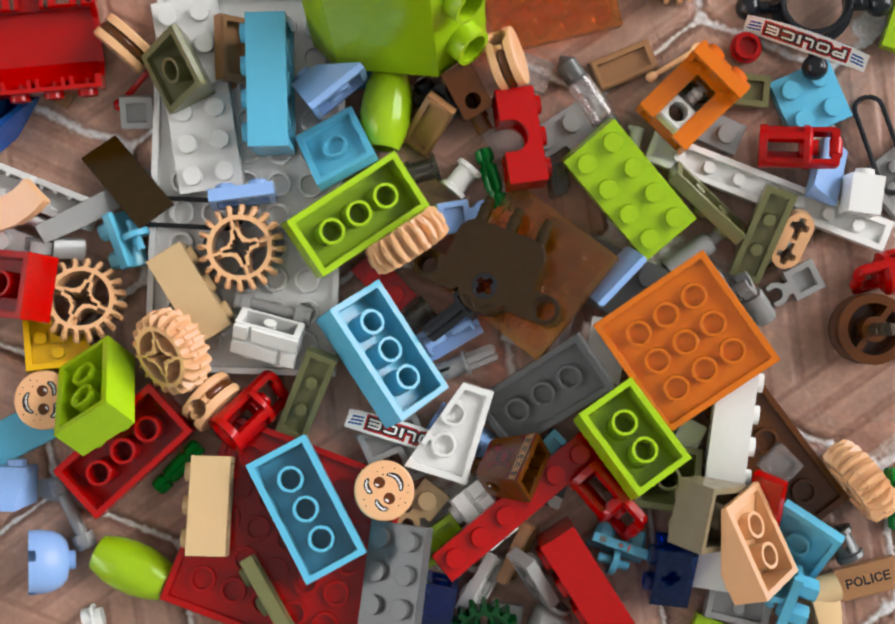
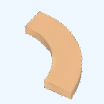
M23 179L13 190L0 197V232L26 224L50 203V200L31 180Z

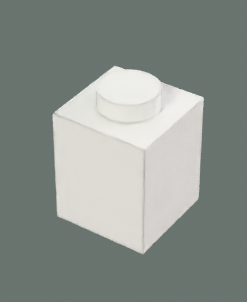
M855 168L854 172L843 175L838 214L865 218L881 215L886 176L875 175V170L870 168Z

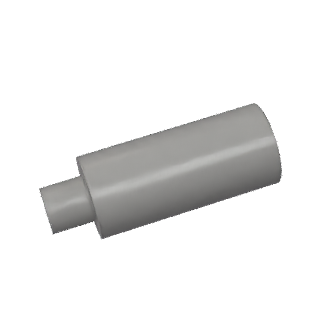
M715 230L708 235L702 232L664 260L661 265L664 269L669 270V273L701 250H704L707 256H710L716 251L715 245L723 238Z

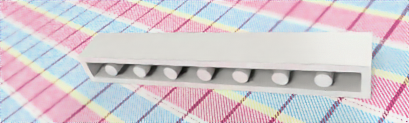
M763 373L758 374L711 405L702 477L746 485L751 484L752 470L747 469L748 456L754 457L756 438L751 437L752 426L759 423L760 406L755 405L757 393L763 392L765 379ZM721 551L704 555L692 552L689 574L691 587L728 592L721 576Z

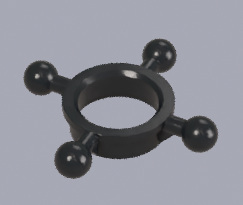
M738 0L735 9L737 15L743 20H746L748 14L758 16L759 14L772 13L773 20L800 27L835 40L849 25L854 11H867L871 16L882 17L890 11L892 0H841L842 11L840 18L834 24L822 29L806 28L795 22L788 12L786 0ZM808 54V57L802 63V73L809 80H819L826 75L828 63L826 59Z

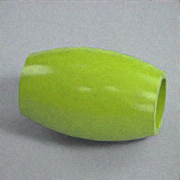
M372 72L361 99L360 123L374 151L392 152L395 150V152H398L405 140L411 121L412 91L408 74Z
M105 535L101 539L89 562V568L112 588L127 595L148 600H161L159 598L173 566L170 560L153 547L138 540Z

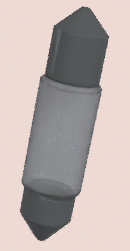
M561 55L557 71L593 126H600L608 118L615 119L621 126V122L614 114V109L591 76L584 71L577 59Z

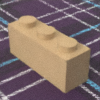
M178 241L146 261V264L175 310L180 309L183 315L189 314L193 324L198 323L199 332L205 334L203 339L206 344L232 328L235 323L233 317L236 314L226 299L221 301L215 291L219 289V286L213 282L214 277L211 274H205L198 260L201 256L192 244L188 246L186 243Z
M191 455V462H186L184 479L185 482H189V494L183 497L182 513L187 515L186 528L181 529L180 547L185 548V556H229L235 457Z

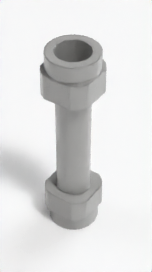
M239 291L236 293L233 305L234 310L241 311L242 307L305 323L308 328L311 325L314 312L312 308L300 305L294 308L257 299L255 294Z
M59 478L48 482L52 497H58L75 536L72 540L78 551L81 552L96 545L95 534L92 528L87 530L69 489Z

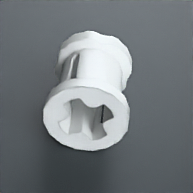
M460 157L457 160V167L447 179L443 178L440 183L462 200L465 197L464 192L475 178L479 179L482 174L468 161Z

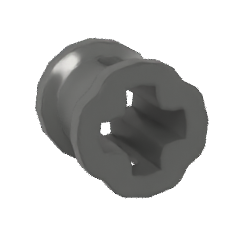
M850 523L838 524L832 527L845 536L844 542L847 546L844 548L842 544L836 551V561L839 565L853 563L864 556L863 548L858 547L851 534L852 526Z

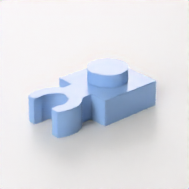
M468 199L435 204L434 206L439 213L441 212L446 219V224L449 227L447 235L457 233L463 223L467 220L475 219L484 200L477 201L470 208ZM493 217L489 218V223L493 221Z

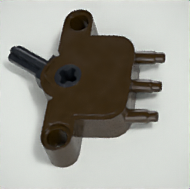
M487 196L484 203L481 204L476 218L467 220L459 227L447 255L433 249H428L411 261V265L416 274L431 283L455 292L451 295L455 302L423 326L422 329L427 338L432 342L437 341L466 317L473 321L479 315L494 317L504 312L543 328L551 329L560 325L564 318L562 306L553 297L540 292L550 266L549 255L545 249L553 232L554 221L548 218L545 219L536 239H531L518 234L523 221L522 217L525 213L519 207H516L510 216L506 228L489 223L495 199ZM429 258H435L436 263L433 270L424 272L423 265L425 261ZM486 282L491 285L492 292L490 294L484 292L483 285ZM547 304L554 305V316L549 320H541L539 315L541 308Z

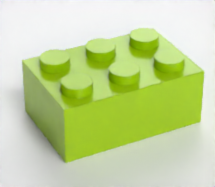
M109 335L59 368L54 436L82 456H85L95 448L103 446L106 441L118 433L126 431L135 423V356Z
M632 377L580 412L573 420L631 501L640 497L692 459Z

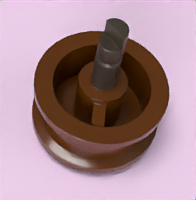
M873 293L853 295L841 301L833 310L828 324L829 339L837 353L846 360L859 364L879 365L895 359V300L883 294Z

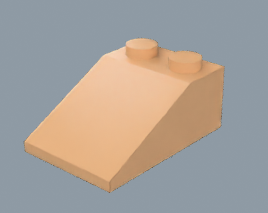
M759 481L752 482L721 508V576L734 605L768 602L799 571Z

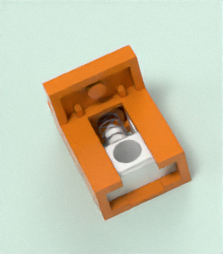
M706 40L702 41L635 109L679 155L686 151L751 87L747 82L746 74L740 68L732 67L724 59L723 51L714 43L709 44ZM692 81L697 87L692 86V90L687 91L688 94L686 96L683 95L682 98L679 93ZM707 96L709 100L696 112L693 106H696L695 104L698 101H702V97ZM670 107H678L683 112L682 121H675L670 117Z

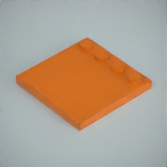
M701 250L593 324L628 377L633 378L671 431L781 360L704 250Z

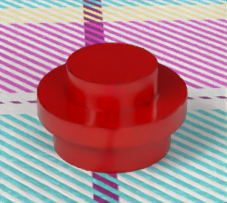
M751 32L737 34L731 40L729 46L731 57L740 64L753 63L758 59L762 51L760 39Z

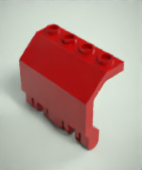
M1 0L0 100L10 99L11 104L30 103L31 97L44 96L45 101H56L65 99V94L78 93L79 98L99 96L98 91L106 90L104 44L93 33L98 26L101 27L97 0H80L81 4H79L78 0H69V3L57 4V0H47L48 7H46L45 0H13V4L12 0Z

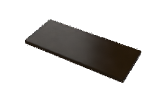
M116 135L81 158L139 229L174 205Z

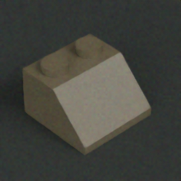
M702 476L680 477L674 493L675 504L673 514L668 522L669 534L667 542L700 555L720 552L721 508L749 485Z

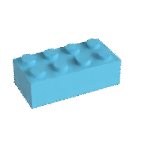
M285 11L244 12L245 23H240L239 25L240 41L245 43V56L240 57V71L242 76H246V89H241L242 109H247V122H242L241 127L242 140L247 142V147L258 156L296 155L295 90L291 85L295 82L294 28Z
M379 279L316 319V322L385 428L402 422L449 388Z
M306 434L245 465L306 585L367 552Z

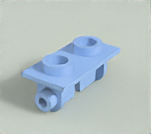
M466 317L435 342L429 340L423 331L417 334L416 337L433 362L484 333L477 318L472 321Z

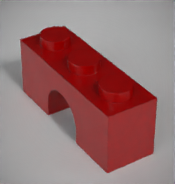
M533 85L512 87L507 90H494L491 101L493 103L492 111L496 131L513 130L522 137L524 143L522 149L506 152L501 160L506 192L544 187L549 177L552 176V163L550 157H545L544 146L547 145V134L545 127L540 126L538 115H541L542 112L540 96L534 94Z

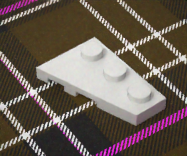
M463 382L404 466L466 485L494 391Z

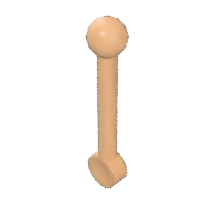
M694 43L689 51L658 70L646 73V81L649 83L656 82L658 76L683 62L700 43Z

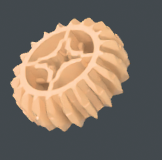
M239 204L238 214H235L234 208L228 205L226 206L227 217H224L220 211L214 212L215 218L219 221L217 224L210 220L205 221V225L212 229L210 234L204 231L199 232L201 238L207 239V245L197 244V249L207 250V255L199 257L198 260L200 263L210 261L211 265L205 268V274H212L217 271L218 273L215 275L213 282L219 284L226 278L225 289L227 290L233 287L235 281H237V290L239 292L245 290L246 281H248L251 290H256L257 278L266 285L269 283L265 275L266 272L273 276L278 274V271L271 266L273 262L277 264L284 263V259L275 257L276 251H286L285 246H276V241L282 240L285 236L283 233L273 235L272 231L278 228V222L274 221L266 225L270 214L264 212L257 218L259 208L256 206H252L249 214H247L246 205ZM239 221L254 223L262 230L265 236L249 239L243 229H241ZM227 226H230L229 243L217 250V241L220 234ZM239 240L243 243H257L249 246V251H246L247 254L244 257L241 253L228 252L234 250L235 245H238L236 242ZM267 246V255L264 262L254 271L253 255L255 251ZM234 257L238 260L240 267L243 268L245 275H237L228 271L221 264L220 259Z
M429 206L370 245L364 253L368 257V262L372 268H375L378 274H388L409 263L437 244L438 241L447 235L449 227L443 214L439 213L435 206Z
M73 258L71 259L72 268L67 269L63 262L59 263V268L62 272L56 275L50 323H54L50 326L49 331L52 334H56L63 329L60 335L63 341L69 339L71 333H73V342L75 344H80L82 335H85L87 342L91 344L94 341L93 333L97 332L98 336L102 339L106 336L102 330L107 326L112 332L117 329L111 322L112 319L123 321V315L117 312L116 309H127V303L117 299L126 297L127 293L124 289H117L123 282L121 278L112 279L115 274L112 268L102 273L104 269L103 262L98 261L94 268H91L90 258H85L83 266H79L78 260ZM88 278L87 280L84 279L81 286L77 288L63 287L73 279ZM98 281L108 289V307L94 298L97 290L95 286ZM87 295L86 297L92 305L83 303L80 308H76L79 305L72 297L83 298ZM57 296L70 303L69 317L66 322L57 313ZM87 314L102 315L91 324L76 325Z
M171 307L161 308L147 313L145 317L136 323V330L132 332L133 337L136 339L132 342V346L137 350L134 356L139 359L141 363L139 367L145 370L146 378L153 380L154 387L160 386L164 393L170 392L173 395L184 394L196 389L197 386L207 379V374L211 371L209 363L213 360L207 353L210 346L205 344L203 339L205 334L199 332L198 323L193 324L189 314L183 315L180 309L173 310Z
M842 439L838 443L835 442L821 456L824 465L850 499L848 500L867 519L878 523L895 513V488L891 485L890 480L884 475L883 471L876 465L875 461L867 453L863 452L859 446L855 445L852 441Z

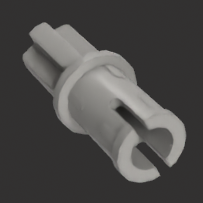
M490 343L467 353L461 351V355L434 365L443 379L447 381L467 372L471 375L473 370L498 361L499 356L495 346Z

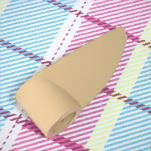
M833 572L819 575L815 578L819 581L820 585L816 601L804 599L805 605L809 606L811 624H842L841 600L843 599V590L841 584Z

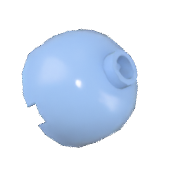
M28 530V595L53 592L62 587L67 581L69 570L76 569V550H69L67 540L60 533L52 530Z

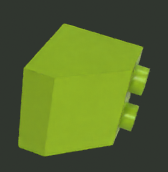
M301 0L313 46L332 63L360 62L364 66L365 71L439 77L457 62L465 66L475 61L488 43L485 17L486 0Z

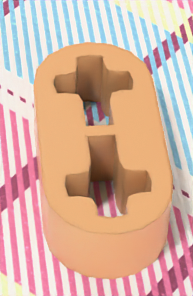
M792 210L772 254V262L781 269H790L797 265L814 232V220L806 210ZM800 218H803L806 227H800L795 236H792L794 233L792 221L798 222ZM791 242L790 251L793 255L780 259L778 250L784 251L788 243Z

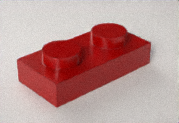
M367 256L351 270L366 287L379 279L399 311L403 310L417 297L395 271L388 274H378L375 268H372L368 262Z

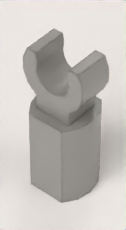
M25 237L24 250L59 259L76 258L77 260H84L86 241L79 237H59L44 243L42 238Z
M743 271L735 275L734 279L737 283L734 284V288L738 295L742 297V304L756 324L764 326L775 320L776 310L761 288L754 286L749 274Z

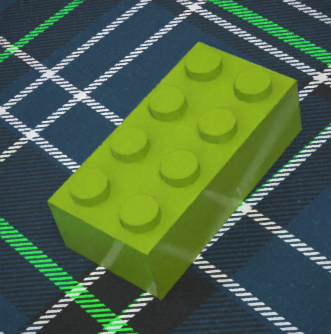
M613 118L605 120L559 160L630 246L644 255L647 260L697 219Z
M394 150L283 222L281 226L315 277L322 278L430 205Z

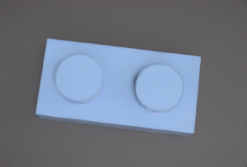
M263 178L252 179L248 181V184L236 186L233 183H220L213 189H207L208 202L213 211L225 210L228 205L238 208L239 204H245L248 207L277 203L273 181H267Z

